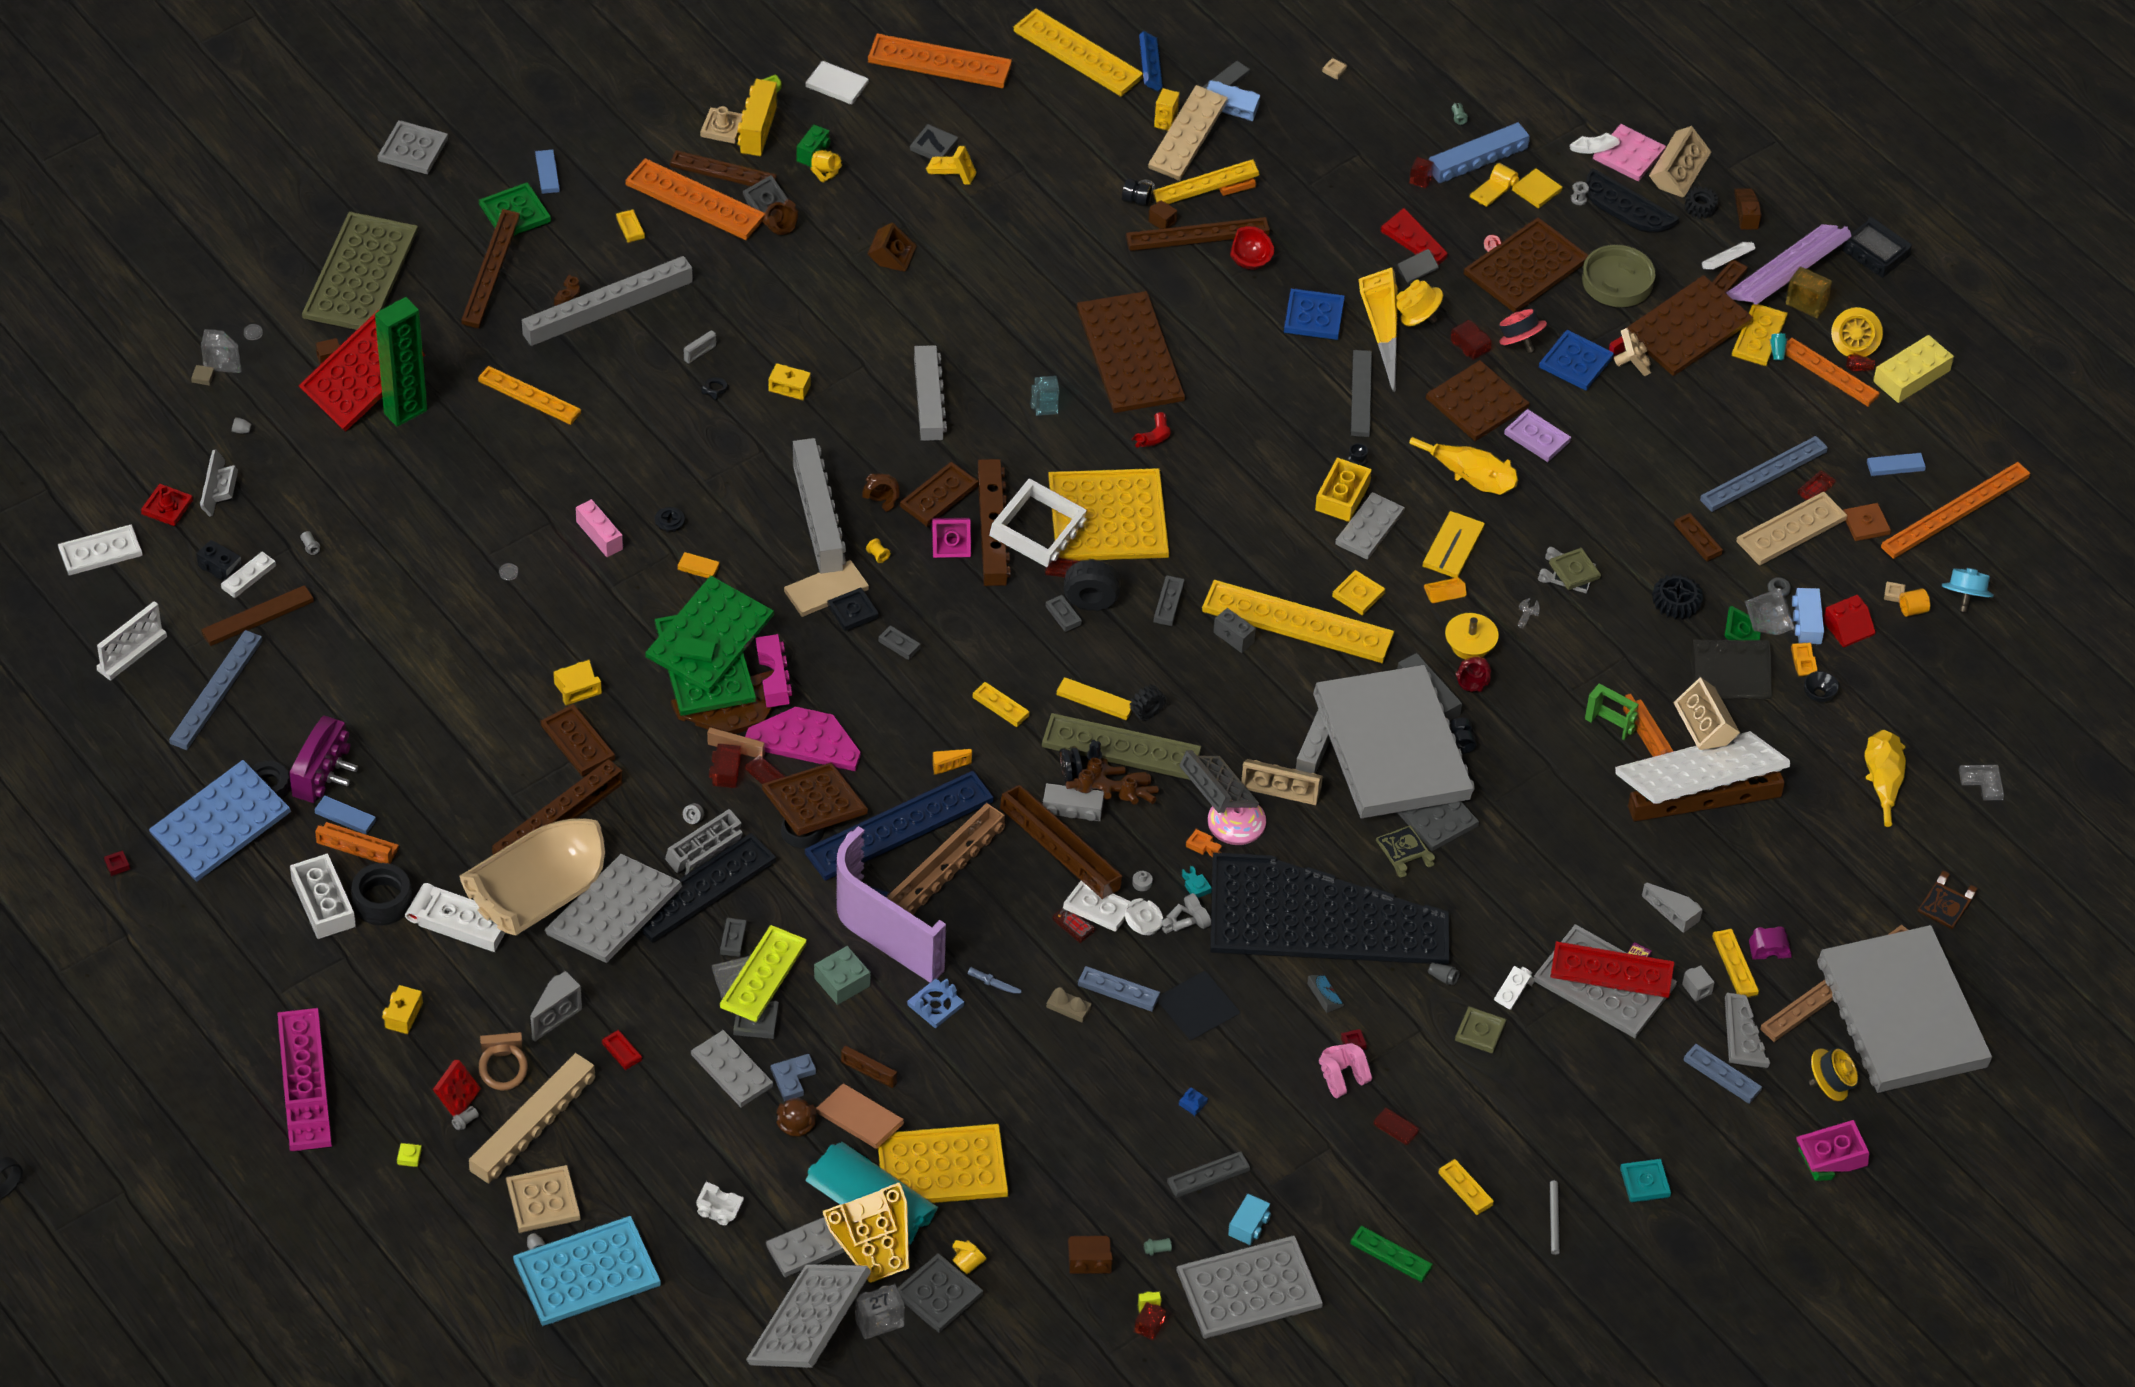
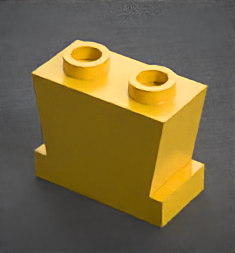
M590 660L554 671V684L563 694L565 705L602 694L601 681L598 676L594 677Z

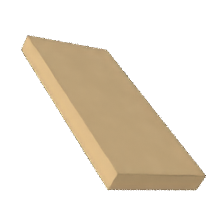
M849 560L846 562V565H843V571L817 573L785 586L784 592L803 617L827 607V600L860 587L863 591L869 590V585L852 561Z

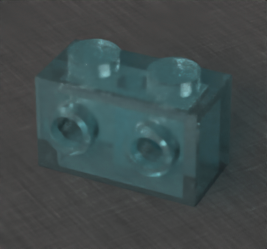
M1057 376L1035 377L1034 385H1031V393L1034 396L1031 398V408H1035L1036 416L1058 414L1059 386Z

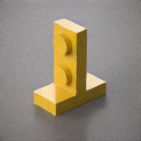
M959 146L953 157H932L926 168L928 174H960L964 185L971 184L977 173L965 146Z

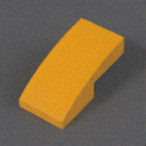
M1811 643L1792 644L1791 650L1798 676H1807L1817 671L1816 659L1813 657Z

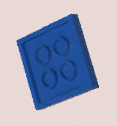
M1291 289L1284 333L1338 340L1344 295Z
M1566 330L1541 360L1539 368L1586 391L1612 360L1614 353Z

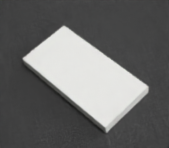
M132 525L58 544L68 575L142 556V551Z

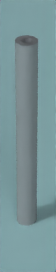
M1551 1181V1253L1559 1254L1558 1182Z

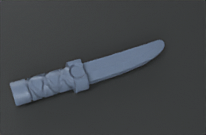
M972 967L968 971L969 975L984 981V984L988 986L992 985L1010 993H1021L1020 989L995 979L991 974L987 975Z

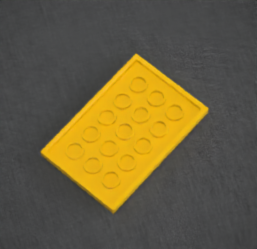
M999 1124L895 1132L878 1147L880 1168L931 1203L1008 1197Z

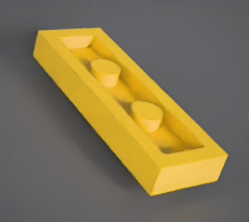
M986 682L973 692L975 700L1015 727H1018L1029 717L1027 709Z
M1456 1159L1439 1168L1441 1177L1476 1215L1493 1206L1494 1201Z

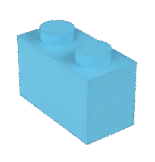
M1247 1194L1229 1224L1228 1235L1251 1245L1254 1239L1259 1238L1263 1223L1267 1224L1271 1217L1269 1212L1270 1203Z

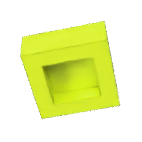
M401 1143L397 1165L418 1167L422 1151L421 1145Z
M1160 1292L1139 1294V1313L1160 1310Z

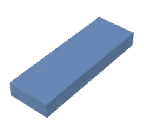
M553 150L535 151L541 193L559 192Z
M1921 453L1867 459L1871 476L1925 471L1926 467Z
M324 796L315 808V814L366 835L376 822L375 816L327 796Z

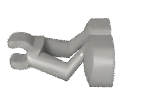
M1194 893L1184 897L1185 907L1178 904L1167 915V918L1162 920V930L1164 933H1169L1172 930L1176 932L1193 924H1197L1202 929L1211 926L1208 912L1200 905ZM1181 911L1193 916L1180 921L1176 920Z

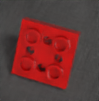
M159 483L141 508V513L175 526L193 502V496Z
M454 1060L433 1088V1091L454 1117L467 1109L481 1088L462 1062Z

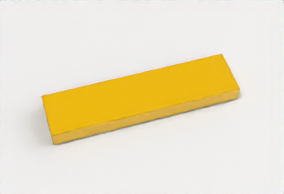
M1065 677L1057 689L1056 695L1124 720H1127L1132 712L1130 709L1131 701Z
M1732 928L1713 932L1712 937L1736 993L1746 995L1747 997L1758 995L1759 990Z

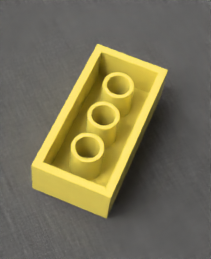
M1927 335L1877 366L1873 382L1899 403L1951 370L1954 356L1931 336Z

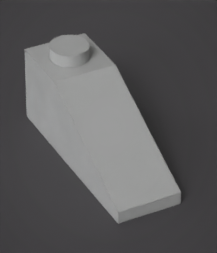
M1650 883L1644 884L1642 897L1681 932L1684 933L1700 921L1702 908L1689 897Z

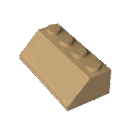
M1692 126L1678 130L1649 176L1659 189L1685 197L1711 151Z
M1701 677L1673 702L1700 750L1727 746L1740 733L1716 688Z
M1247 759L1243 763L1241 782L1250 791L1317 805L1323 776Z

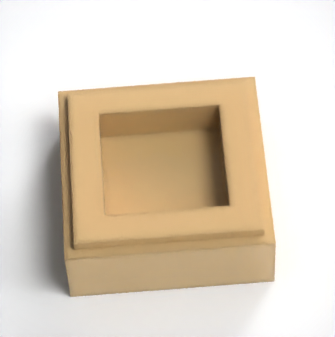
M1332 58L1323 67V73L1338 79L1346 71L1347 65Z
M1887 582L1884 600L1899 602V596L1901 593H1904L1905 585Z

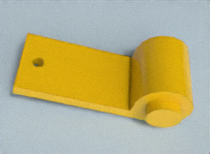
M1498 163L1492 170L1490 179L1471 193L1470 198L1486 207L1489 206L1519 181L1518 173Z

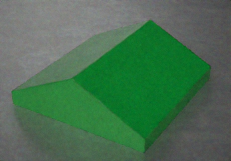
M1730 606L1725 637L1735 649L1757 652L1761 634L1760 629L1762 628L1758 619L1755 618L1756 622H1754L1752 616Z

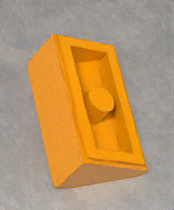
M1459 577L1424 585L1431 603L1466 596V584Z

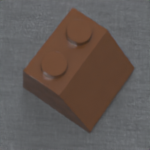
M892 222L878 229L868 255L879 266L904 272L917 245Z

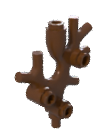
M1092 758L1088 762L1087 769L1082 770L1078 778H1075L1074 781L1066 782L1067 789H1075L1082 793H1089L1092 789H1100L1103 791L1105 799H1110L1112 796L1111 792L1117 791L1122 800L1130 801L1132 804L1138 803L1139 799L1136 796L1154 804L1156 797L1151 794L1158 793V786H1147L1151 783V777L1146 772L1130 773L1120 781L1108 779L1107 775L1125 774L1126 770L1124 766H1109L1106 758Z

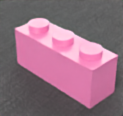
M592 499L576 507V522L606 557L623 550L622 534Z

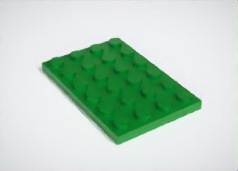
M710 575L645 652V657L710 693L773 617L774 610ZM681 636L714 642L715 650L712 662L675 656L674 648L677 637Z
M677 615L655 619L658 637ZM743 653L710 693L668 670L680 716L756 702V696Z

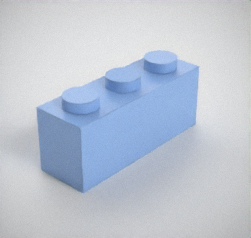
M1210 80L1207 89L1228 99L1222 110L1223 113L1250 121L1254 120L1260 102V95L1252 91L1248 92L1235 86L1231 87L1221 82Z
M1797 588L1796 595L1792 596V607H1795L1793 620L1797 621L1795 636H1798L1799 643L1821 644L1824 628L1820 589Z

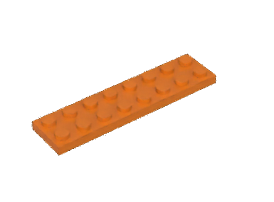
M876 34L868 56L869 63L998 88H1004L1012 65L1011 59L882 34Z
M646 158L626 179L627 186L744 240L749 238L764 219L765 213Z

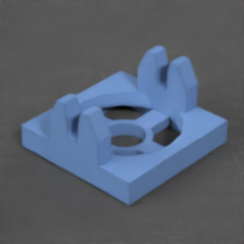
M934 979L907 1001V1005L936 1029L964 1006V1001L956 995L957 991L954 984L949 986L948 979L942 982ZM938 991L942 992L943 995L938 998L931 997L928 993ZM923 999L928 1002V1004H926L925 1006ZM950 999L951 1005L947 1010L944 1007V1002ZM933 1001H938L941 1003V1006L939 1008H932L930 1004ZM932 1012H940L941 1014H931V1013H932Z

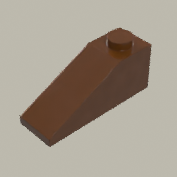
M1735 189L1740 229H1758L1761 212L1759 201L1753 189Z

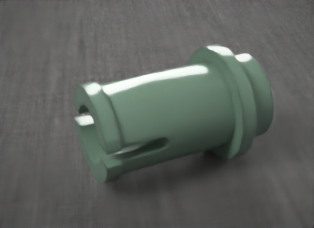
M1458 103L1459 108H1457V104H1454L1452 106L1454 121L1459 125H1463L1467 121V114L1464 113L1462 104Z
M1148 1239V1241L1144 1242L1145 1253L1153 1255L1158 1252H1170V1239L1154 1241Z

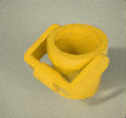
M818 150L812 157L811 171L821 182L832 179L842 167L839 155L830 151Z
M955 1240L952 1246L957 1253L952 1261L967 1275L987 1259L968 1240L966 1242Z

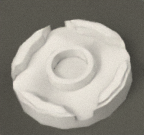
M1141 898L1134 899L1125 910V919L1128 925L1142 935L1155 934L1162 926L1163 915L1160 909L1149 900L1147 902Z

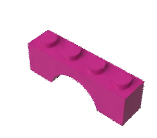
M778 634L757 637L755 639L759 664L774 670L770 677L763 680L766 707L789 704L788 696H792L791 685L786 684L790 680L788 670H784V667H787L786 656L781 654L785 653L783 641L779 642Z

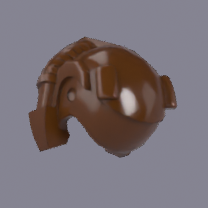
M786 199L784 204L781 202L770 204L765 211L763 223L777 235L789 234L795 228L798 220L796 204L789 199Z
M870 474L866 478L867 484L863 488L862 497L870 498L874 501L886 500L882 503V508L887 512L895 506L894 503L899 498L900 489L896 478L889 474Z
M791 1098L778 1106L776 1122L784 1133L800 1137L811 1131L815 1126L814 1105H809L804 1099Z

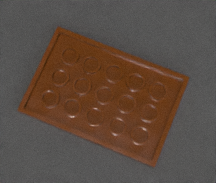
M1537 217L1503 241L1501 245H1497L1467 266L1463 274L1516 313L1583 266L1589 255Z
M1703 275L1627 328L1631 333L1637 335L1640 343L1643 342L1645 344L1646 353L1672 376H1675L1753 322V316Z

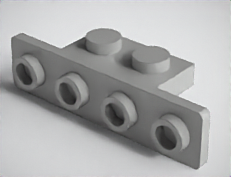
M216 449L212 450L200 501L201 509L209 517L214 514L216 502L232 498L238 473L235 465L224 468L225 459Z

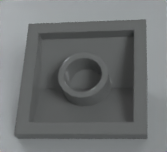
M772 175L742 192L748 206L765 213L770 204L774 202L784 204L786 199H788Z

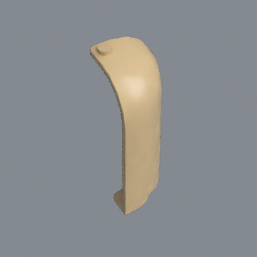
M568 819L544 825L460 875L464 890L469 899H474L479 906V913L487 921L491 919L497 924L499 930L511 935H518L587 891L590 885L598 879L605 857L601 826L597 820Z

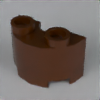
M568 275L564 282V286L567 288L562 291L559 290L554 298V307L580 297V286L577 277Z

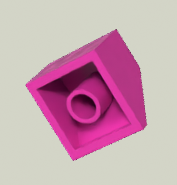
M932 518L933 558L971 557L970 518Z

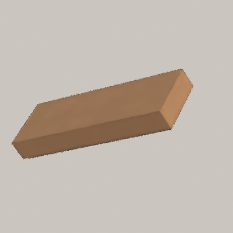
M709 728L707 732L708 745L763 760L765 755L764 742L714 728Z

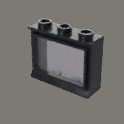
M1870 217L1863 225L1851 233L1849 239L1843 242L1841 250L1873 273L1884 278L1910 257L1912 244L1873 217Z

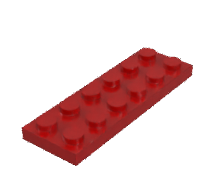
M1556 941L1550 978L1669 998L1674 961Z

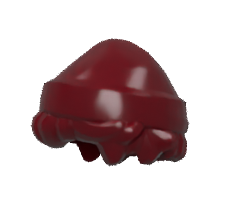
M1472 656L1462 661L1456 672L1458 684L1463 690L1481 692L1485 685H1489L1491 679V667L1487 660L1479 656Z

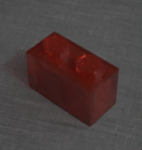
M717 745V750L713 751L712 754L714 766H710L709 778H712L713 786L736 788L741 761V746Z

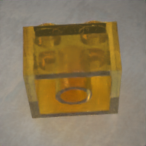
M1800 266L1790 279L1785 304L1818 318L1827 306L1832 280Z

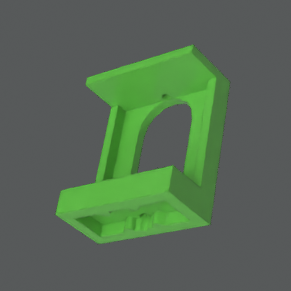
M1598 684L1589 695L1585 720L1592 723L1596 716L1599 715L1623 728L1622 739L1625 740L1636 729L1635 721L1639 715L1637 712L1638 704ZM1604 695L1627 707L1630 711L1626 717L1602 705Z

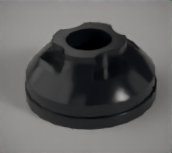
M1824 671L1812 672L1807 675L1804 681L1805 693L1808 697L1818 702L1832 700L1839 689L1837 679L1832 674ZM1822 690L1825 692V694L1823 696H1819L1815 694L1814 691Z

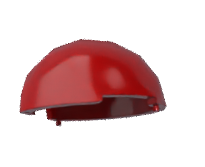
M1251 226L1237 229L1230 252L1231 258L1237 265L1245 269H1257L1270 261L1274 254V246L1271 239L1264 233L1265 231Z

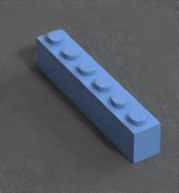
M1515 123L1429 157L1428 171L1438 183L1448 181L1451 178L1527 149L1530 135L1519 123Z

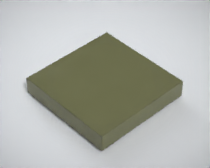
M1582 548L1551 558L1549 564L1568 590L1598 580L1601 576Z
M1468 1007L1456 1034L1455 1041L1493 1054L1506 1024V1019Z

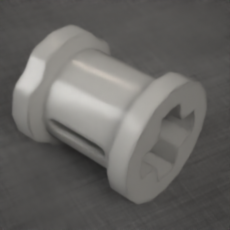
M1576 182L1573 185L1574 193L1572 194L1571 201L1576 205H1583L1587 202L1586 193L1589 187L1585 182Z

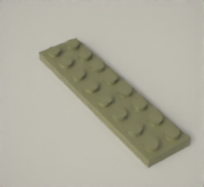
M1051 713L1042 741V747L1058 751L1061 748L1070 750V747L1076 746L1080 756L1087 757L1091 741H1100L1102 758H1106L1108 762L1188 780L1190 778L1179 766L1186 750H1193L1197 756L1201 752V746L1054 713Z

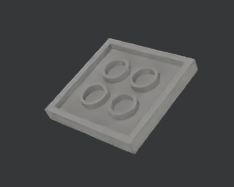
M398 120L378 155V161L428 174L447 142L448 134Z

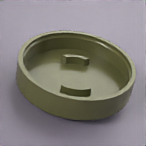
M1608 245L1594 250L1586 258L1582 274V283L1587 293L1598 302L1614 307H1628L1644 301L1652 292L1655 279V269L1651 260L1641 251L1624 245Z

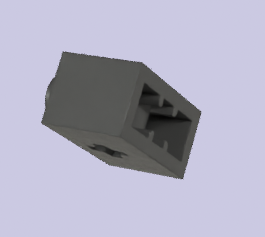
M1226 608L1215 618L1214 633L1241 653L1255 642L1256 628L1230 609Z

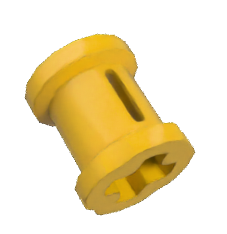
M877 538L871 540L866 546V551L872 553L878 563H883L890 556L889 549L884 548L881 545V541Z

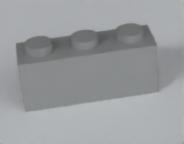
M1046 783L1043 806L1057 816L1100 821L1104 793L1099 790L1082 793L1075 789H1067L1066 786Z

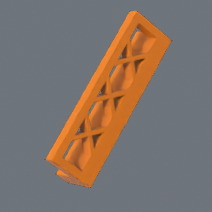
M1631 694L1626 695V698L1638 704L1637 712L1639 715L1635 721V725H1637L1636 731L1652 757L1674 752L1642 700L1635 701ZM1625 706L1623 707V710L1627 715L1630 710Z
M328 822L325 823L324 827L318 825L315 831L318 844L378 863L390 864L399 849L397 844Z

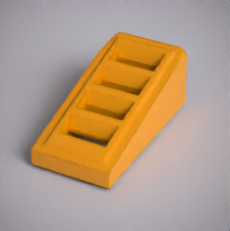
M972 749L933 752L934 774H940L972 764Z

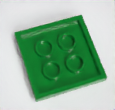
M528 182L479 200L480 207L494 228H496L502 209L520 213L514 235L551 222V216Z

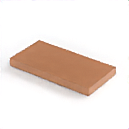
M844 1083L816 1108L819 1115L876 1149L904 1124L902 1118Z

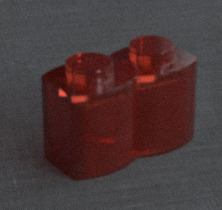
M1467 320L1451 330L1452 343L1462 348L1466 356L1476 359L1491 350V339L1483 331H1480L1472 321Z

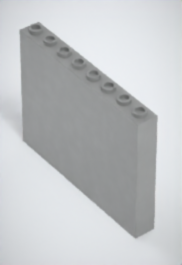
M1425 665L1316 683L1313 695L1360 818L1470 800L1474 791V783L1468 776L1467 765L1462 761L1461 750L1456 746L1455 735L1451 733L1449 720L1445 718L1443 705L1441 702L1439 703L1437 698V689L1433 687L1431 674L1427 672Z
M1931 925L1827 948L1821 951L1817 960L1820 970H1823L1825 982L1831 988L1833 1000L1840 1008V1016L1842 1019H1845L1848 1034L1853 1037L1855 1049L1860 1053L1863 1067L1867 1069L1870 1075V1083L1872 1086H1875L1877 1093L1988 1067L1992 1055Z

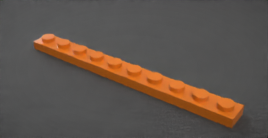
M2016 462L1882 542L1881 548L1893 559L2025 481L2029 478L2030 472L2019 462Z

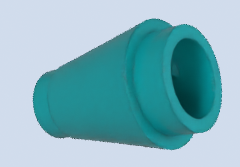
M1771 334V339L1769 340L1773 360H1784L1787 345L1786 334Z

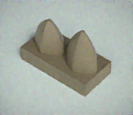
M1059 987L1053 991L1047 1001L1046 1008L1083 1022L1091 1009V1003L1082 1000L1080 997L1072 996L1066 993L1062 987Z

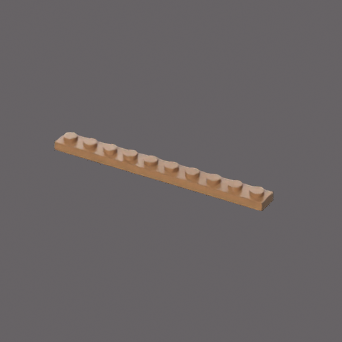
M1900 925L1888 935L1907 931V929ZM1823 980L1764 1022L1760 1030L1773 1042L1777 1041L1833 1000L1830 986H1827L1825 980Z

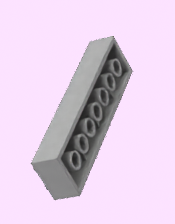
M815 438L793 441V468L819 573L843 571V565H846L845 555L843 554L846 552L845 543L840 540L842 539L841 527H837L839 524L838 515L833 512L835 511L834 500H830V497H832L831 487L827 486V472H823L825 470L824 460L819 457L821 456L820 445H816Z

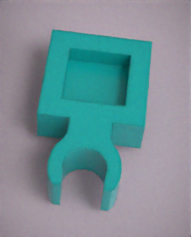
M1190 866L1191 873H1186L1184 869L1182 870V877L1186 880L1185 887L1190 894L1194 893L1197 898L1211 893V886L1203 874L1198 876L1195 874L1196 871L1193 866Z

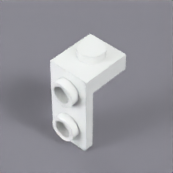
M1514 966L1494 1000L1511 1010L1526 985H1533L1535 978L1531 976L1532 972L1523 966L1521 969Z

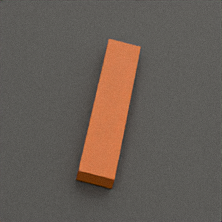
M1791 338L1787 341L1785 355L1864 405H1871L1879 397L1880 392L1797 340Z

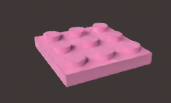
M1620 124L1612 133V136L1619 139L1620 144L1608 150L1595 153L1593 159L1639 182L1661 157L1666 146Z

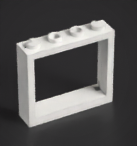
M1028 479L992 523L989 536L1048 567L1052 561L1057 560L1059 552L1066 549L1069 540L1074 539L1078 528L1083 527L1087 520L1085 518L1087 510L1039 483ZM1030 496L1072 519L1049 549L1007 527V524Z

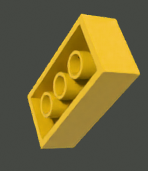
M756 79L754 86L751 85L750 98L746 100V110L742 112V122H739L737 130L740 133L738 137L740 153L756 156L762 155L777 109V82Z

